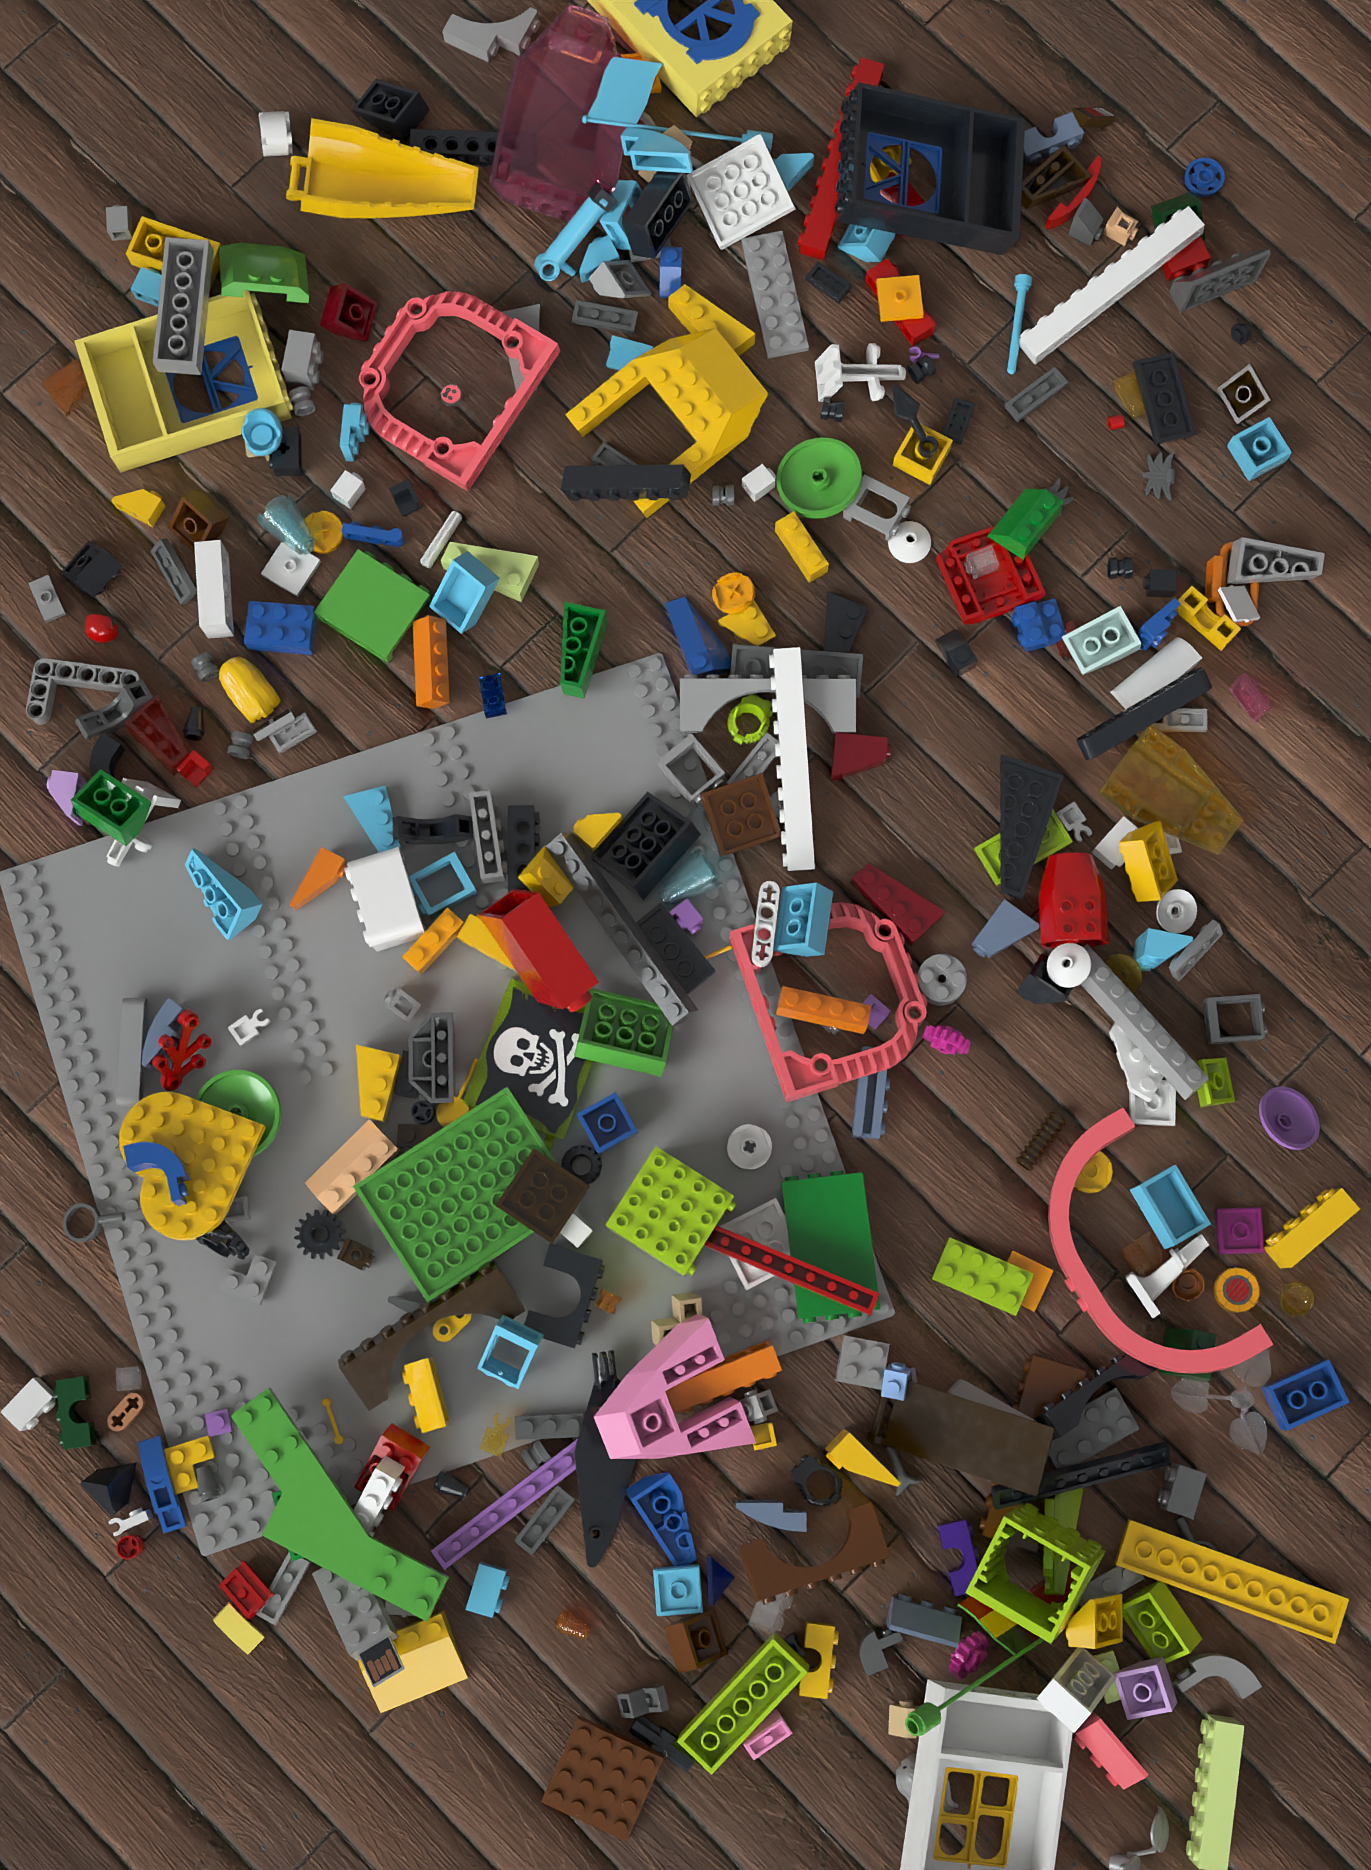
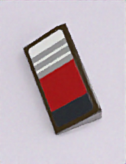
M1102 107L1072 109L1080 128L1108 127L1117 119L1114 114Z

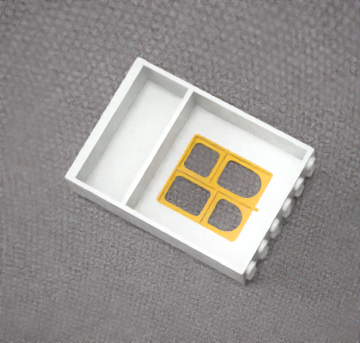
M927 1679L924 1703L930 1702L938 1707L969 1685ZM977 1686L941 1710V1723L926 1734L919 1736L900 1870H1054L1073 1732L1052 1712L1043 1708L1041 1702L1037 1700L1040 1694ZM952 1771L974 1775L970 1811L968 1814L947 1813L943 1809L948 1774ZM986 1776L1009 1779L1008 1798L1005 1806L984 1805L981 1803L983 1781ZM980 1815L1004 1818L1001 1847L996 1856L991 1859L981 1858L975 1850L976 1831ZM943 1823L961 1824L967 1827L964 1847L955 1855L945 1854L939 1846L940 1828Z

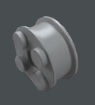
M937 954L929 957L923 962L917 973L920 993L925 995L928 1003L937 1006L949 1005L956 1001L964 991L967 983V974L962 963L955 957L947 954ZM938 978H943L944 983L939 982Z

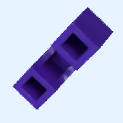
M961 1518L936 1524L942 1548H958L963 1554L961 1565L956 1569L948 1570L953 1594L955 1596L967 1594L965 1592L978 1569L976 1560H979L977 1547L972 1546L970 1537L974 1536L971 1523H966V1520Z

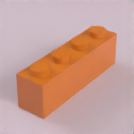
M428 615L413 622L416 706L435 709L450 703L446 619Z
M783 986L779 995L776 1015L864 1034L868 1027L871 1005Z

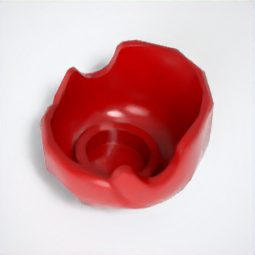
M88 615L85 620V633L89 639L95 642H111L118 636V624L113 626L111 618L107 616Z

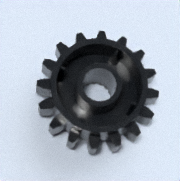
M314 1210V1216L307 1212L306 1220L299 1219L302 1226L295 1227L299 1235L295 1236L294 1239L301 1242L297 1245V1248H305L303 1255H308L311 1252V1259H316L317 1254H319L320 1259L324 1260L325 1254L332 1257L334 1256V1249H341L338 1244L339 1242H344L341 1234L345 1233V1230L339 1228L342 1221H335L337 1215L332 1214L328 1217L327 1210H324L322 1215H320L319 1210ZM322 1228L325 1236L322 1240L317 1241L315 1239V1232Z

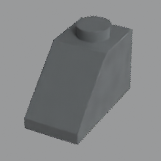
M1084 198L1078 208L1068 235L1091 246L1094 239L1098 240L1104 228L1101 227L1103 222L1102 216L1088 199Z

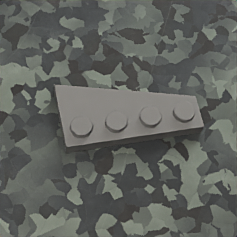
M540 304L502 312L512 319L520 320L539 332ZM513 342L510 344L509 347L514 348L519 343ZM508 356L517 391L525 378L522 376L518 358H510Z

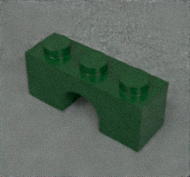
M89 1376L56 1380L53 1392L55 1399H58L59 1408L56 1409V1418L61 1424L59 1443L61 1446L63 1445V1450L97 1445L94 1422L83 1423L75 1416L76 1405L82 1400L91 1399Z

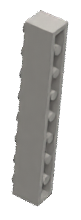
M1088 944L1085 945L1083 948L1091 958V971L1081 985L1186 1100L1199 1090L1209 1077ZM1070 960L1067 962L1065 967L1070 966Z

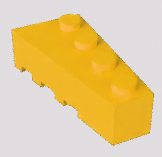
M684 284L668 297L669 309L691 334L716 328L738 356L755 344V333L687 285Z

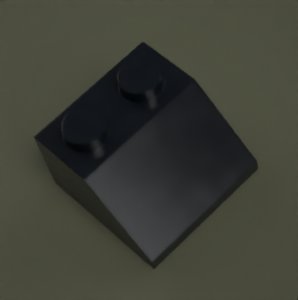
M88 540L60 573L86 594L94 598L104 591L105 585L110 579L118 575L122 565L104 548Z

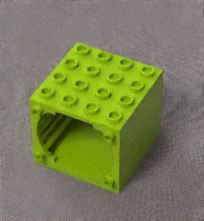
M655 1146L606 1223V1226L683 1277L687 1273L692 1276L697 1269V1266H694L693 1263L702 1251L706 1240L715 1226L718 1225L725 1212L731 1214L737 1203L733 1201L734 1195Z
M1022 1503L1003 1517L965 1593L1051 1644L1068 1626V1622L1072 1618L1105 1551L1101 1549L1102 1546L1092 1539L1088 1541L1083 1539L1077 1530L1071 1527L1066 1529L1059 1525V1520L1050 1515L1045 1517L1038 1513L1039 1509L1034 1505ZM1019 1530L1024 1533L1023 1539L1029 1536L1063 1556L1061 1561L1064 1562L1066 1559H1069L1077 1564L1071 1571V1578L1074 1581L1071 1583L1070 1588L1072 1591L1068 1595V1600L1061 1603L1052 1601L1050 1605L1009 1581L1011 1576L1006 1571L1005 1554L1008 1543L1015 1532Z

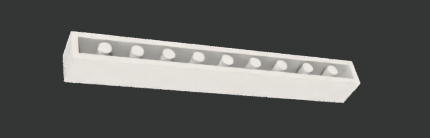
M1189 206L1183 211L1181 209L1178 210L1169 222L1160 224L1155 229V233L1150 237L1145 236L1142 238L1136 248L1127 250L1118 262L1109 264L1105 268L1104 273L1099 277L1096 275L1091 278L1085 288L1082 290L1077 289L1071 295V299L1065 303H1059L1054 308V312L1049 316L1045 315L1040 318L1034 328L1026 329L1020 336L1019 347L1036 365L1202 235L1205 224Z
M800 647L773 649V655H769L770 668H774L775 676L770 678L771 690L776 691V699H772L773 712H777L778 720L773 721L774 734L779 735V743H775V754L780 756V765H776L777 779L781 778L782 787H778L779 801L783 800V809H779L780 823L784 822L785 831H781L782 845L786 844V853H782L783 867L787 866L788 871L815 869Z

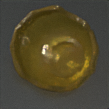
M1294 1281L1282 1288L1279 1294V1303L1284 1313L1296 1318V1316L1308 1314L1314 1305L1315 1296L1310 1286Z

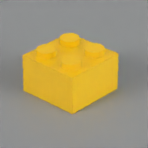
M921 424L926 435L932 436L937 440V453L932 458L922 457L918 452L919 439L911 427L894 457L893 466L931 485L951 449L953 440ZM927 442L922 445V448L929 452L934 449V446Z

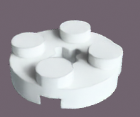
M745 1124L736 1128L730 1135L727 1144L730 1160L739 1168L754 1170L763 1166L769 1159L772 1150L769 1134L761 1127L751 1124ZM746 1141H749L751 1144L755 1143L756 1147L753 1148V1153L743 1150L746 1146Z

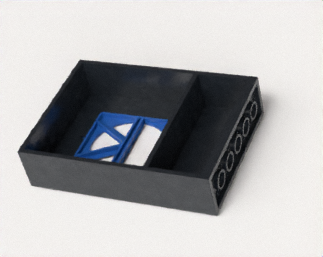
M858 82L841 105L843 120L841 121L839 131L842 133V139L838 147V152L841 153L837 166V172L839 173V180L836 184L838 200L835 204L837 222L1003 255L1020 238L1025 119ZM891 145H901L900 165L883 152L882 148ZM910 148L917 150L928 159L936 175V188L932 197L925 203L917 206H907ZM877 156L899 175L873 183L870 174V165L873 157ZM899 184L898 204L887 200L880 194V190Z

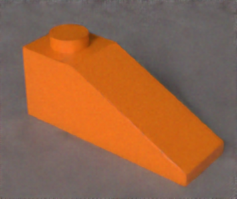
M321 847L289 905L297 911L337 883L339 878L345 876L344 868L348 867L346 866L347 861L341 856Z

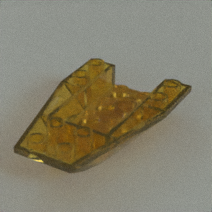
M1153 725L1148 726L1142 732L1098 792L1132 819L1145 825L1161 821L1164 833L1216 855H1219L1244 821L1189 753Z

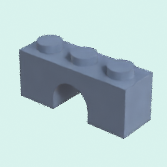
M1073 112L1054 119L1052 126L1054 136L1051 138L1041 136L1036 127L1025 131L1024 166L1030 163L1036 164L1045 157H1051L1063 145L1069 149H1074L1080 145L1084 131L1080 128Z

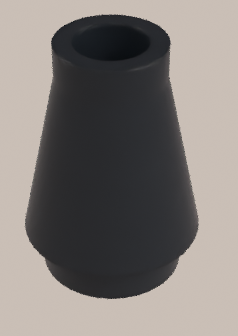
M200 707L190 708V713L183 728L184 737L188 740L199 741L205 734L203 709Z
M440 1471L433 1488L438 1490V1493L465 1498L469 1485L463 1483L448 1471L446 1473Z

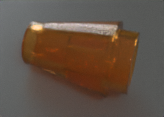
M563 1610L554 1625V1628L558 1629L559 1633L583 1640L587 1638L591 1629L573 1613Z

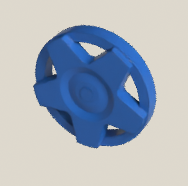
M1199 158L1191 162L1187 167L1184 178L1185 185L1192 193L1199 197L1211 196L1221 189L1225 174L1222 166L1217 161L1210 158ZM1202 163H1207V164H1211V165L1208 166V167H1205ZM1193 167L1194 173L1189 175V171ZM1218 172L1220 174V180L1216 178V174Z

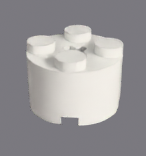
M259 112L263 156L293 154L289 112Z

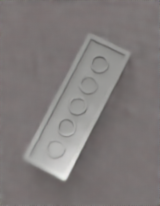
M783 231L742 238L741 245L767 359L809 351Z

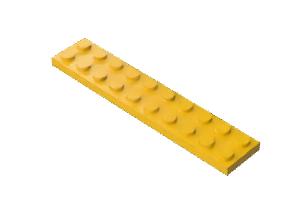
M1128 1519L1114 1562L1115 1565L1333 1644L1336 1643L1349 1601L1346 1597Z

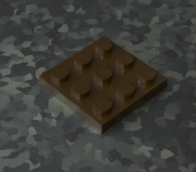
M533 1148L495 1206L553 1244L590 1186Z

